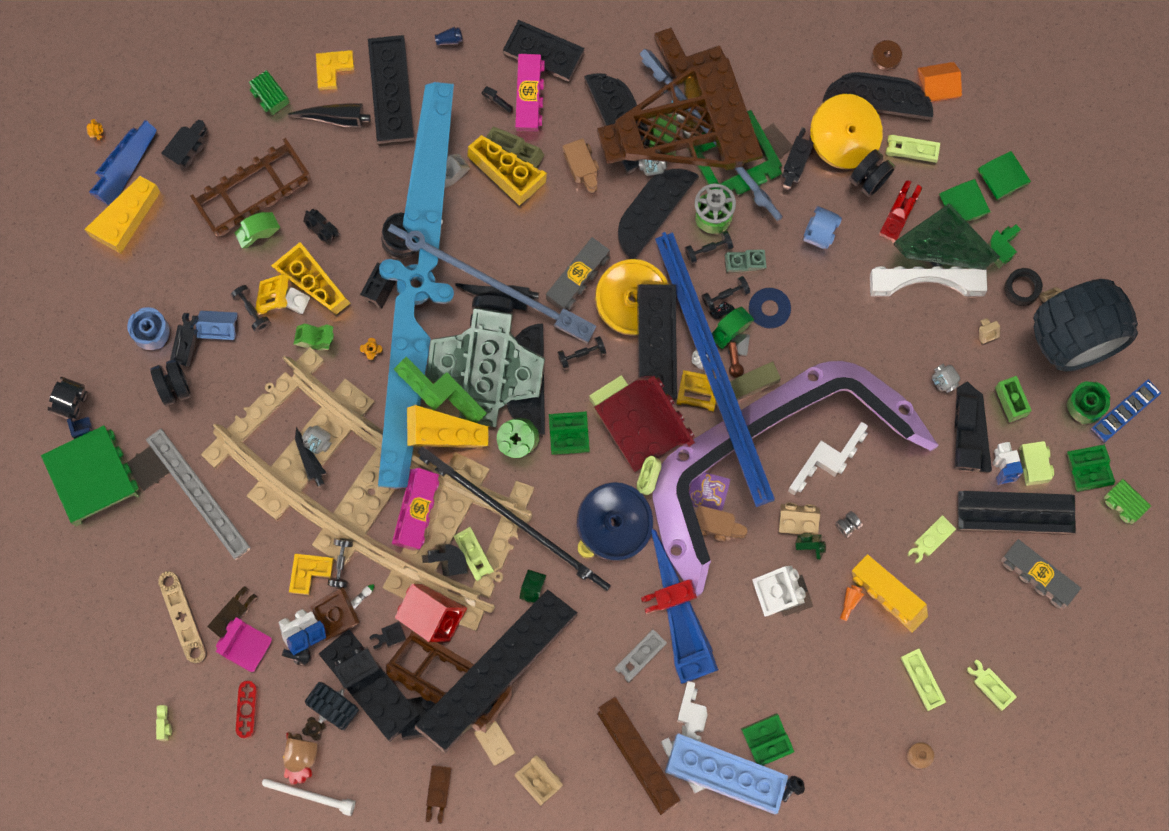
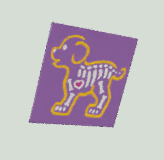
M705 472L692 481L689 494L693 506L698 508V505L722 511L731 479Z

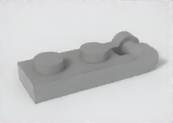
M652 629L615 667V670L618 673L621 672L625 676L624 679L629 683L667 642ZM629 662L635 667L632 671L626 667Z

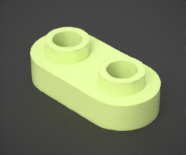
M649 456L644 461L637 482V490L645 495H649L655 490L659 472L662 468L661 460L654 456Z

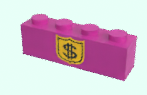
M518 54L516 131L538 132L539 126H542V115H539V108H543V97H540V90H544V79H541V72H544L545 61L541 60V55Z
M421 468L411 469L392 540L393 545L410 550H420L425 541L424 532L430 521L428 516L434 506V493L439 486V474Z

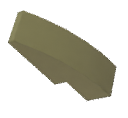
M494 126L486 137L500 145L503 150L509 153L512 152L517 155V158L533 164L535 168L538 167L544 157V153L539 147L529 144L523 138Z
M770 362L730 381L736 399L739 401L761 392L762 389L779 383L781 377L774 362Z

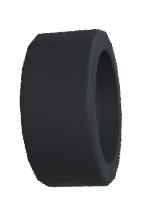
M1020 268L1010 274L1005 282L1004 290L1007 298L1012 303L1026 306L1037 300L1042 292L1043 283L1037 272L1028 268ZM1018 277H1026L1033 282L1035 286L1034 292L1029 297H1021L1014 292L1012 288L1013 282Z

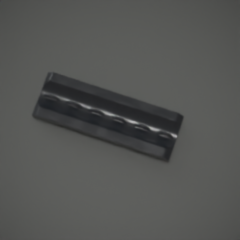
M958 491V530L1076 534L1075 495Z

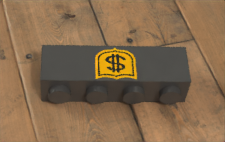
M591 237L546 293V300L559 310L563 308L570 310L576 303V297L586 291L589 281L596 279L601 266L605 267L611 259L609 257L610 250Z
M1019 539L1014 542L1001 559L1004 562V567L1018 573L1019 578L1023 582L1031 583L1035 587L1036 592L1050 598V602L1057 608H1066L1081 590L1080 586Z

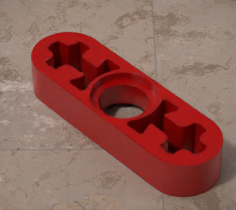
M248 680L243 681L238 688L235 730L236 734L243 739H249L254 735L258 689L255 683ZM247 685L253 688V692H249V699L253 698L252 702L248 700L242 701V698L246 699L247 694L243 691V688H247ZM245 704H249L252 707V712L249 715H243L241 712V708ZM241 718H251V722L247 721V727L250 728V731L246 732V735L240 731L241 728H244L245 721H240Z

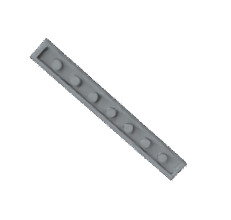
M162 428L146 439L148 444L232 557L236 560L250 550L251 547Z

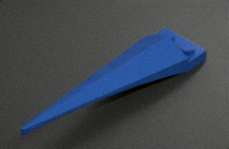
M652 529L651 533L663 588L680 583L656 530ZM690 601L667 609L674 663L681 684L718 671L712 653L713 649Z

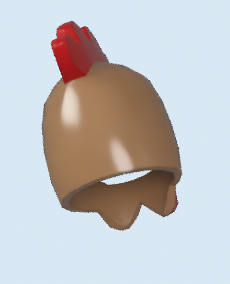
M287 732L283 756L284 767L286 768L284 777L289 779L291 784H297V782L303 784L306 778H311L312 776L310 768L316 759L317 743L302 740V736L299 733L292 736L291 732Z

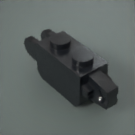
M804 127L801 128L799 135L796 136L783 169L782 177L786 178L783 189L790 191L793 181L800 182L814 143L811 140V135L809 140L803 139L806 133V128Z

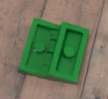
M1012 151L989 161L977 169L997 200L1010 195L1013 191L1027 186L1031 182Z
M976 179L939 193L955 228L991 213Z
M587 411L549 414L551 455L590 452Z
M1105 444L1067 451L1068 463L1076 492L1115 484L1110 467L1111 460Z
M778 713L741 728L754 761L759 765L764 766L794 753Z

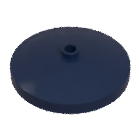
M606 483L591 490L582 500L577 513V529L583 544L594 555L611 561L624 560L638 554L648 543L652 534L651 530L653 529V515L648 501L637 489L624 483Z

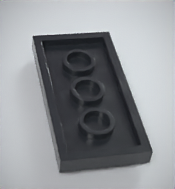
M521 20L517 21L503 48V54L517 60L518 54L541 55V60L545 61L544 71L568 82L585 51V48Z

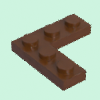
M672 28L656 32L654 35L675 79L693 66L726 59L720 45L686 57Z

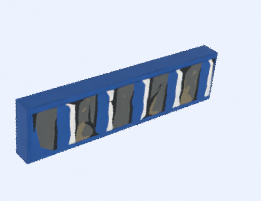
M1148 379L1091 429L1105 443L1156 399L1161 392Z

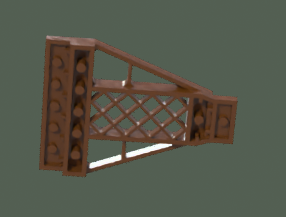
M729 58L693 66L615 120V124L597 128V134L607 164L623 160L637 161L645 159L725 168V171L743 167L744 163L759 160L763 157ZM693 76L699 97L679 101L674 87L688 77ZM670 92L673 103L642 110L665 93ZM691 109V110L689 111V113H687V112H685V111H683V110ZM694 109L703 113L701 119L691 115ZM673 113V115L671 116V118L665 115V114ZM676 114L685 117L683 123L674 120ZM705 116H707L709 124L703 121ZM656 117L653 122L648 120L650 118ZM659 118L668 122L665 128L656 124ZM688 119L697 123L695 129L685 125ZM641 122L650 126L647 132L638 128ZM670 124L679 127L677 134L668 130ZM700 125L709 129L707 134H701L697 131ZM653 128L662 132L659 138L650 134ZM684 130L690 133L691 136L685 139L679 136V134ZM664 134L674 138L671 143L661 140ZM647 138L655 142L654 147L644 145ZM716 142L721 160L697 158L694 146ZM689 148L692 157L666 155V153Z

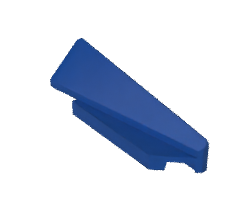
M147 120L142 123L138 130L135 128L129 130L95 172L101 179L89 193L108 206L122 192L157 131Z

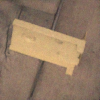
M496 720L486 733L481 730L474 732L494 766L515 754L514 749Z

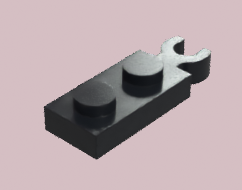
M183 313L182 315L183 325L181 324L177 327L170 360L176 358L179 364L183 366H190L198 329H195L194 325L198 322L199 317L193 315L190 321V313Z

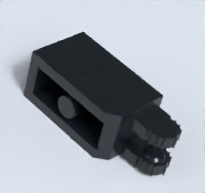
M197 120L190 128L187 126L181 127L161 152L163 158L181 171L188 168L196 153H200L203 149V138L208 132L204 121Z

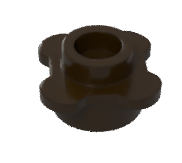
M309 717L305 727L302 729V733L311 736L313 740H319L321 731L325 729V723H320L314 717Z

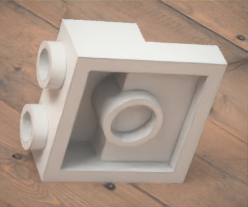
M785 566L752 579L764 616H770L805 603L803 599L806 597L805 591L802 587H799L797 582L799 579L798 571L792 566Z

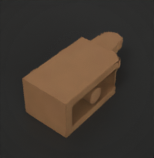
M582 138L563 145V154L575 182L579 184L584 182L588 192L594 193L598 188L596 177L599 166L596 159L592 160L590 155L592 150L589 143L586 144Z
M698 505L696 516L703 537L710 535L714 536V539L717 541L725 542V540H730V537L742 539L747 535L746 526L734 523L735 517L733 514Z

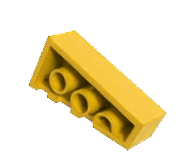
M482 135L468 146L467 157L519 206L546 183L547 173L545 171L533 167V164L524 162L517 158V155L503 150L500 145Z
M139 176L84 230L91 238L122 253L160 194V190L156 184Z
M301 242L271 265L280 274L289 276V281L335 315L350 304L349 300Z
M414 405L407 407V446L481 448L488 446V426Z
M868 554L852 570L853 581L858 586H863L873 599H877L887 611L892 613L912 633L928 617L927 604Z

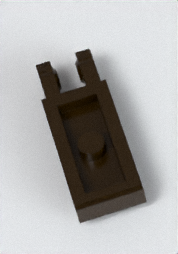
M246 586L240 589L236 596L225 605L207 626L220 638H224L226 635V628L231 620L234 621L236 617L241 620L257 599V596L252 594L244 605L239 602L249 590Z

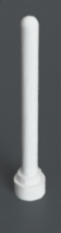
M264 779L262 781L264 787L339 808V811H342L344 815L351 816L355 807V800L348 798L340 801L273 780Z

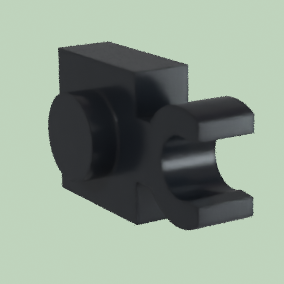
M400 622L381 628L383 633L381 635L373 634L369 637L370 640L379 639V643L373 646L374 650L380 649L384 643H387L389 648L406 640Z

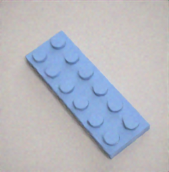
M681 734L675 736L665 769L667 774L775 815L779 812L788 775Z

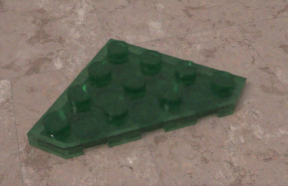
M947 204L904 234L893 244L908 259L986 270L1000 258L950 204Z

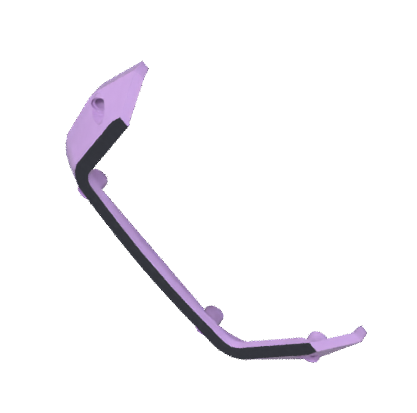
M829 361L811 367L741 410L751 438H754L800 410L836 392L848 391L906 440H910L928 449L930 452L939 446L910 402L865 368L844 361ZM814 374L818 380L811 381L808 375ZM899 408H905L908 414L900 413ZM724 421L693 439L695 443L690 447H679L661 464L662 468L652 496L660 537L667 556L682 581L692 580L697 597L703 593L711 560L690 498L689 486L693 480L734 451ZM681 453H686L689 458L683 461L678 456ZM678 547L682 553L675 556L671 553V549Z

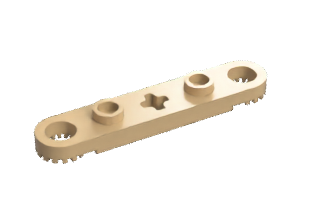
M170 571L164 572L159 576V586L187 660L192 663H200L206 656V650L181 583L175 573ZM171 576L174 579V583L167 587L164 585V579ZM180 612L187 614L184 622L177 620L180 617ZM199 648L201 655L196 659L192 658L190 655L191 650Z

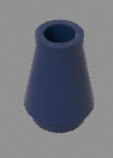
M454 26L442 33L436 34L435 41L437 46L457 45L459 42H463L460 27L455 28Z

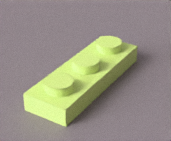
M920 649L902 656L901 660L926 710L930 711L946 703Z

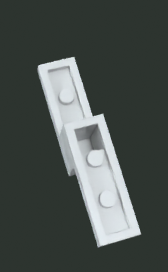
M861 422L841 453L820 441L788 492L794 496L797 491L801 493L807 484L804 482L807 476L812 477L817 467L815 465L834 477L837 473L842 474L847 466L844 462L848 457L852 459L858 450L855 447L858 441L862 443L868 435L865 432L868 426Z

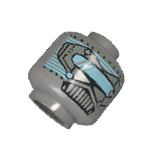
M642 159L639 160V167L641 171L644 170L645 175L654 176L663 174L664 169H667V162Z
M941 364L934 369L935 373L932 375V380L939 391H946L948 393L959 386L958 382L961 378L953 365L945 366Z
M318 425L308 427L302 436L303 445L315 454H319L322 451L326 452L332 444L330 442V433Z

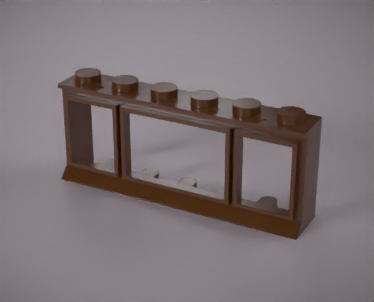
M286 138L283 139L284 145L276 150L274 147L267 150L269 154L263 158L254 157L252 159L253 164L245 169L242 166L236 168L237 173L230 178L226 176L221 177V183L213 188L206 186L204 188L205 193L195 198L193 194L190 195L216 237L226 235L232 227L240 226V222L244 219L261 213V210L265 207L275 205L278 199L283 196L288 197L293 193V190L298 187H304L309 183V180H311L309 172ZM289 153L303 175L284 186L270 164ZM265 167L279 189L239 213L226 190ZM221 194L234 217L215 228L202 205Z
M412 630L389 663L386 664V674L390 679L404 684L408 690L416 691L425 700L437 703L446 692L420 678L436 655L439 656L442 662L447 661L456 666L459 672H467L474 664L437 642H428ZM417 643L429 654L415 673H412L400 666L399 662L412 645ZM510 686L501 695L487 716L482 715L471 727L486 733L512 698L513 687Z
M616 696L599 706L600 711L597 715L659 814L662 815L679 804L681 799Z

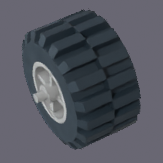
M318 682L304 701L309 708L320 715V723L328 720L340 730H345L359 711L356 705L343 697L344 689L336 692L323 682Z

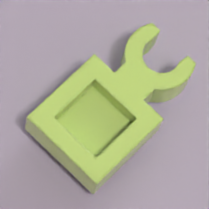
M165 705L157 706L156 739L160 741H168L169 735L172 732L171 724H168L167 720L168 707Z

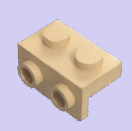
M791 502L781 504L779 532L818 535L819 507L812 504L798 506Z
M537 755L514 775L540 806L563 786L559 777L553 774L547 767L546 762Z

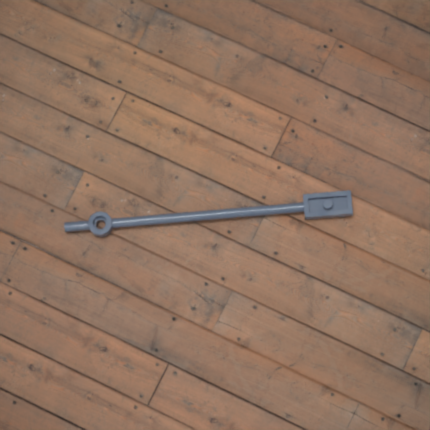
M644 49L640 53L643 58V64L654 71L653 76L659 82L663 81L669 84L673 81V77L652 51ZM675 86L674 91L679 101L687 100V97L679 87ZM696 109L693 110L691 115L701 119L700 113ZM701 126V128H702V129L705 131V133L707 134L708 131H709V129H707V128ZM743 167L735 168L754 192V201L760 207L762 205L766 207L776 221L781 220L783 216L772 204L768 194L755 183Z
M392 224L390 225L388 231L404 239L408 249L412 251L423 249L555 319L554 327L586 344L589 342L596 325L564 308L558 313L426 243L424 235L419 231L407 233ZM417 237L419 239V242L414 243L412 241V238Z

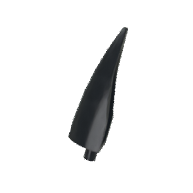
M363 103L323 105L288 113L289 117L328 122L343 127L362 128V122L371 121L370 114H363Z
M455 283V286L474 296L492 295L504 297L514 302V309L528 310V305L493 286ZM507 285L531 299H539V292H533L530 288Z

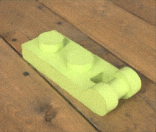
M897 135L888 136L887 142L889 145L885 152L887 156H900L937 163L940 143ZM896 144H902L901 149L896 148Z
M471 527L453 536L463 552L476 581L482 579L483 575L494 572ZM483 563L484 567L477 569L476 566Z

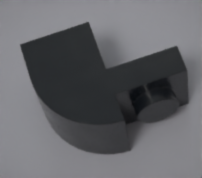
M439 545V549L429 550L427 555H422V563L441 561L443 576L468 573L466 558L463 552L454 545Z

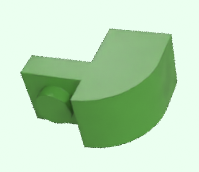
M262 212L244 219L240 222L242 226L234 233L241 247L248 248L258 238H270L280 229V226L273 212Z
M305 323L296 327L294 345L308 349L311 347L315 350H329V345L334 338L333 326L326 324L321 327H315Z

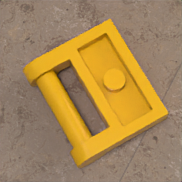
M281 274L260 281L255 306L257 314L262 315L269 310L281 309L287 306L285 296L288 289L289 276ZM275 298V301L266 303V300Z
M683 370L676 404L707 408L708 411L714 412L716 400L707 376ZM686 391L711 396V399L706 401L686 397L684 393Z

